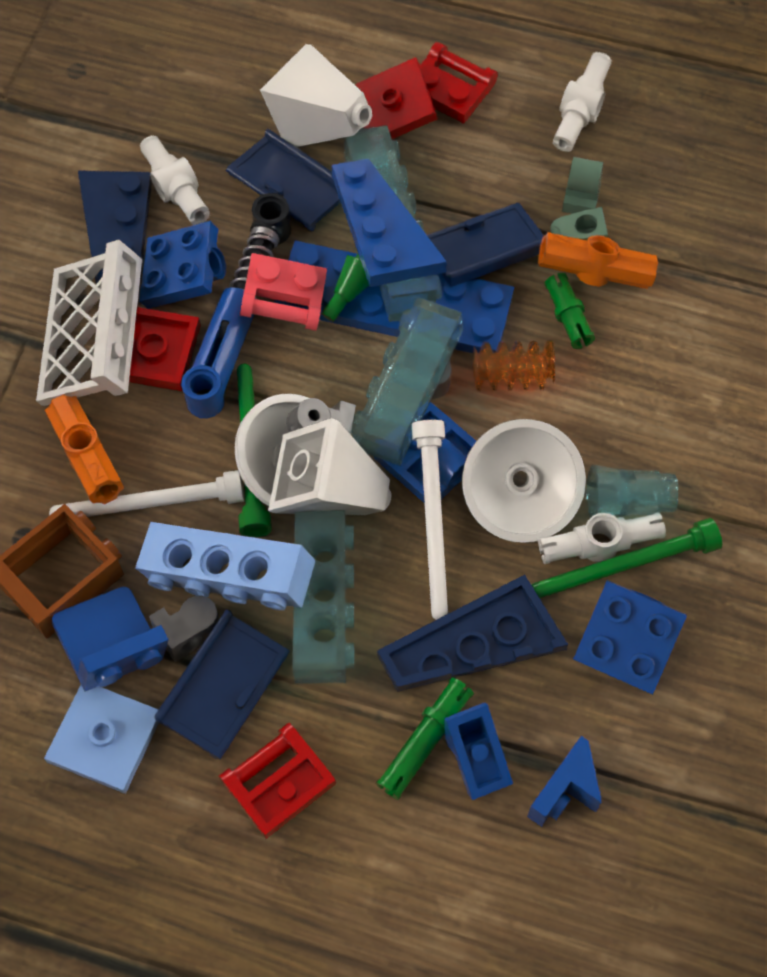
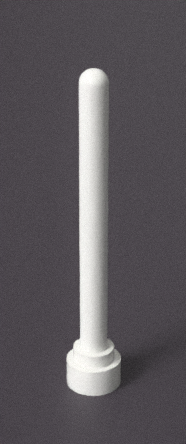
M423 420L411 424L412 440L417 441V448L421 449L431 614L437 620L448 614L438 448L442 447L441 440L445 439V425L442 420Z
M239 470L224 472L222 477H216V482L121 495L105 505L102 503L92 504L90 500L67 503L66 505L74 514L82 511L87 517L218 497L219 501L227 500L228 504L245 502L242 477ZM63 504L53 506L49 511V515L55 512Z

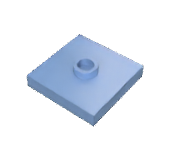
M80 685L44 759L47 763L126 794L159 724L154 719L158 709L99 686L84 692L82 685Z

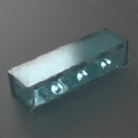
M417 297L411 310L406 309L399 323V331L401 332L396 343L390 342L383 357V364L385 366L379 377L374 376L372 378L366 395L368 402L363 411L358 410L354 415L351 431L353 438L367 454L401 466L412 442L411 424L422 420L463 332L462 312Z

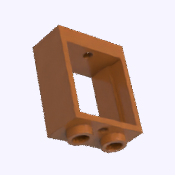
M63 504L0 555V588L46 639L55 633L52 625L54 614L99 596L124 575L118 561L122 558V555L116 546L108 538L101 542L93 533L96 527L82 511L74 514L66 504ZM72 533L101 565L51 607L46 609L18 576Z

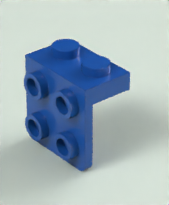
M127 587L114 589L59 611L52 618L53 628L84 692L97 686H108L119 680L123 675L138 669L145 670L156 665L163 659L169 640L162 625L150 629L132 591Z

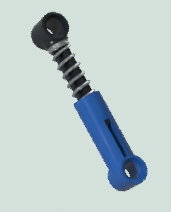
M263 194L253 202V222L250 227V237L247 239L248 247L243 249L244 257L239 260V268L234 272L235 279L230 282V288L222 291L192 368L186 371L182 377L181 386L187 408L192 415L198 418L207 419L214 417L223 409L225 404L224 392L254 318V314H252L251 318L240 316L251 253L273 257L271 250L276 248L278 244L285 242L291 235L289 205L287 200L279 194ZM204 389H206V390H211V391L208 392L207 394H203V395H198V394H196V393L199 392L200 390H204Z

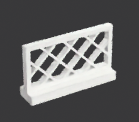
M120 240L107 243L106 253L54 269L36 402L43 406L50 405L52 399L63 394L78 398L105 390L114 396L128 393L142 259ZM104 268L103 277L97 284L92 282L98 272ZM79 275L80 277L65 293L66 279ZM89 284L93 289L78 305L75 300ZM100 299L99 310L91 317L88 312ZM72 305L75 308L74 312L61 326V317ZM85 317L89 322L74 338L71 332ZM96 332L95 344L88 351L83 346ZM67 338L71 343L57 359V349ZM81 351L85 356L70 372L66 367L78 352ZM92 366L90 378L92 380L81 383L79 380ZM63 372L67 377L57 389L52 390L53 382Z

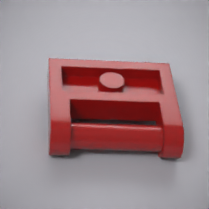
M438 41L432 45L428 56L420 64L434 109L463 124L491 91L498 78L497 71L489 67L483 69L451 53L446 45ZM440 64H443L478 83L473 86L438 67Z
M289 722L278 730L280 735L233 771L228 768L218 776L265 839L336 785V779ZM291 749L295 752L296 756L250 792L243 786L244 783L287 750Z

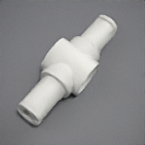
M593 53L583 76L578 77L576 82L570 80L566 87L560 105L563 120L553 139L554 146L559 150L565 152L572 151L581 129L586 127L589 121L595 123L600 113L605 97L603 81L611 66V58L604 53Z
M157 136L145 138L140 144V149L152 167L150 173L151 180L160 198L165 203L172 201L173 204L180 206L192 225L204 223L209 218L210 212L197 194L198 181L185 157L177 159L174 155L169 154Z
M659 512L627 520L623 517L616 518L608 513H598L593 515L586 525L574 527L571 532L539 538L540 554L544 553L541 557L544 564H549L553 561L579 556L581 560L588 558L590 561L597 563L613 558L616 552L630 549L631 544L665 538L666 529L664 522L659 523L663 518ZM601 533L608 536L611 541L601 543L594 539L593 535Z

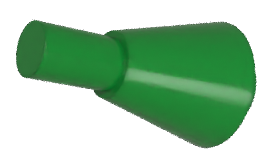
M359 254L356 257L346 256L334 289L335 294L321 313L331 322L336 320L347 303H350L369 286Z

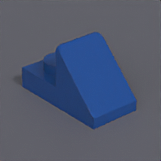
M486 702L444 718L446 743L455 754L467 793L472 800L513 784Z
M580 736L530 807L527 817L541 827L549 816L557 821L571 800L565 794L566 792L594 812H597L601 804V795L589 741L583 736Z

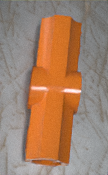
M547 232L540 244L538 266L576 274L582 282L591 286H605L608 281L648 289L649 286L652 287L655 281L658 259L657 255L620 248L614 240L605 236L594 235L590 236L588 240H582Z
M63 394L52 399L49 407L45 409V413L92 504L102 503L105 505L117 499L120 491L124 489L123 483L103 448L96 429L91 425L77 397Z

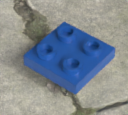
M211 221L147 239L139 302L147 309L210 294L213 281L225 277V258L217 247L218 228Z
M430 401L373 451L374 459L424 504L421 449L417 448V441L412 440L411 424L423 420L444 421L445 439L441 440L442 447L438 448L441 500L462 481L464 463L476 442L474 438Z
M607 580L573 660L653 695L687 614L666 606L664 603L647 595L624 588Z

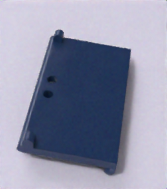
M270 129L265 131V137L226 168V172L230 176L238 179L259 195L276 193L283 196L288 202L290 216L311 232L315 230L316 224L341 203L332 178V171Z
M517 202L428 234L427 236L447 261L446 273L441 274L450 287L539 255L540 244L544 235L521 204Z
M225 610L155 714L154 719L208 752L211 757L221 760L290 651L234 617L231 610Z

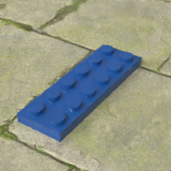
M294 241L289 261L327 268L319 320L331 322L321 313L335 294L334 289L346 256L356 257L357 253ZM442 274L373 287L368 286L355 299L347 303L336 320L331 323L404 339H413L438 331L442 344L446 348L497 358L514 294V287L480 279H472L450 287ZM279 300L274 301V303L308 309V306Z

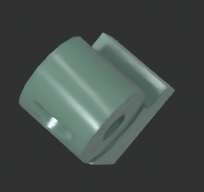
M573 157L562 212L576 213L596 208L604 162Z
M602 207L562 216L554 220L550 227L551 233L582 240H588L590 236L594 235L608 237Z

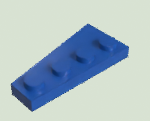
M369 159L332 165V178L370 287L446 273L447 261Z

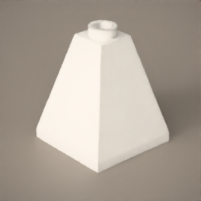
M306 44L260 89L280 136L295 147L354 136L362 127L367 126L372 118V109L368 105L364 93L309 44Z
M330 418L283 434L268 511L279 514L368 515L382 512L389 506L391 501L390 479L342 424Z

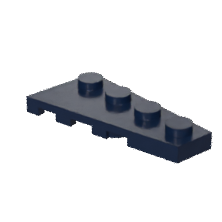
M78 171L91 257L106 253L107 243L120 240L142 259L143 265L152 189L150 172ZM104 268L95 276L96 284L103 277Z
M523 575L377 650V657L397 692L448 680L452 677L456 678L567 650L568 643L529 580Z

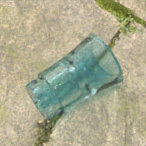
M592 464L587 478L589 517L591 518L598 513H608L615 517L652 515L656 512H675L678 505L679 489L677 477L675 474L660 473L658 470L617 469Z

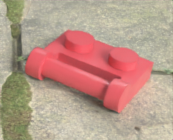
M251 253L240 316L251 318L252 314L304 324L305 329L317 331L327 268ZM255 296L308 306V309L255 299Z

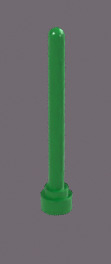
M242 363L237 367L240 423L245 415L255 406L252 368L246 363ZM244 483L246 505L238 516L239 533L242 536L253 538L264 537L272 532L271 514Z
M707 518L695 522L693 528L687 530V534L544 579L531 585L539 598H543L692 549L694 552L702 551L704 554L722 548V537L714 519Z

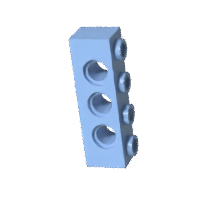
M150 522L135 568L149 579L148 584L160 590L171 591L174 586L184 588L186 592L195 596L209 597L210 593L222 594L223 598L239 604H246L247 600L251 599L260 601L262 605L271 609L285 610L286 606L302 608L316 560L299 544ZM191 558L189 563L186 566L182 567L185 561ZM229 563L227 569L219 574L220 569ZM267 569L266 574L261 579L256 580L259 573Z

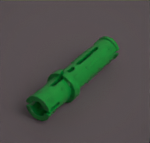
M452 677L433 706L424 709L421 713L422 721L381 778L376 781V785L380 789L386 788L384 792L396 800L400 799L403 791L445 734L444 718L459 713L474 695L471 688L463 689L466 684Z

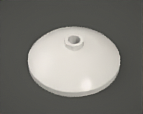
M279 394L268 397L255 405L245 415L237 430L235 459L239 473L248 489L267 506L270 504L283 434L289 433L286 427V419L288 414L302 401L309 399L308 397L297 394Z
M531 419L510 420L496 425L485 432L475 442L467 455L462 474L463 495L471 514L477 522L499 538L521 543L538 541L541 537H550L563 529L577 513L584 497L586 485L584 464L574 443L554 426ZM519 471L525 472L527 480L522 486H516L513 482V476Z

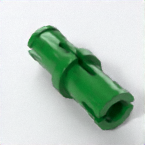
M557 273L560 281L558 284L554 275L547 278L544 285L549 291L556 307L554 310L558 322L563 323L572 348L582 349L580 340L583 339L585 347L595 341V336L583 314L585 312L582 300L576 298L568 281L567 274Z

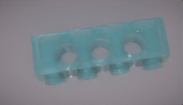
M345 510L295 512V544L302 545L314 559L322 552H330L335 555L328 562L315 561L302 608L294 607L293 674L295 683H346V668H354L355 665L354 643H346V628H354V603H346V589L354 588V563H346V550H354V525H346ZM328 590L335 594L331 600L321 602L314 598L318 592ZM323 629L331 630L335 633L334 638L327 642H319L313 637L318 631Z

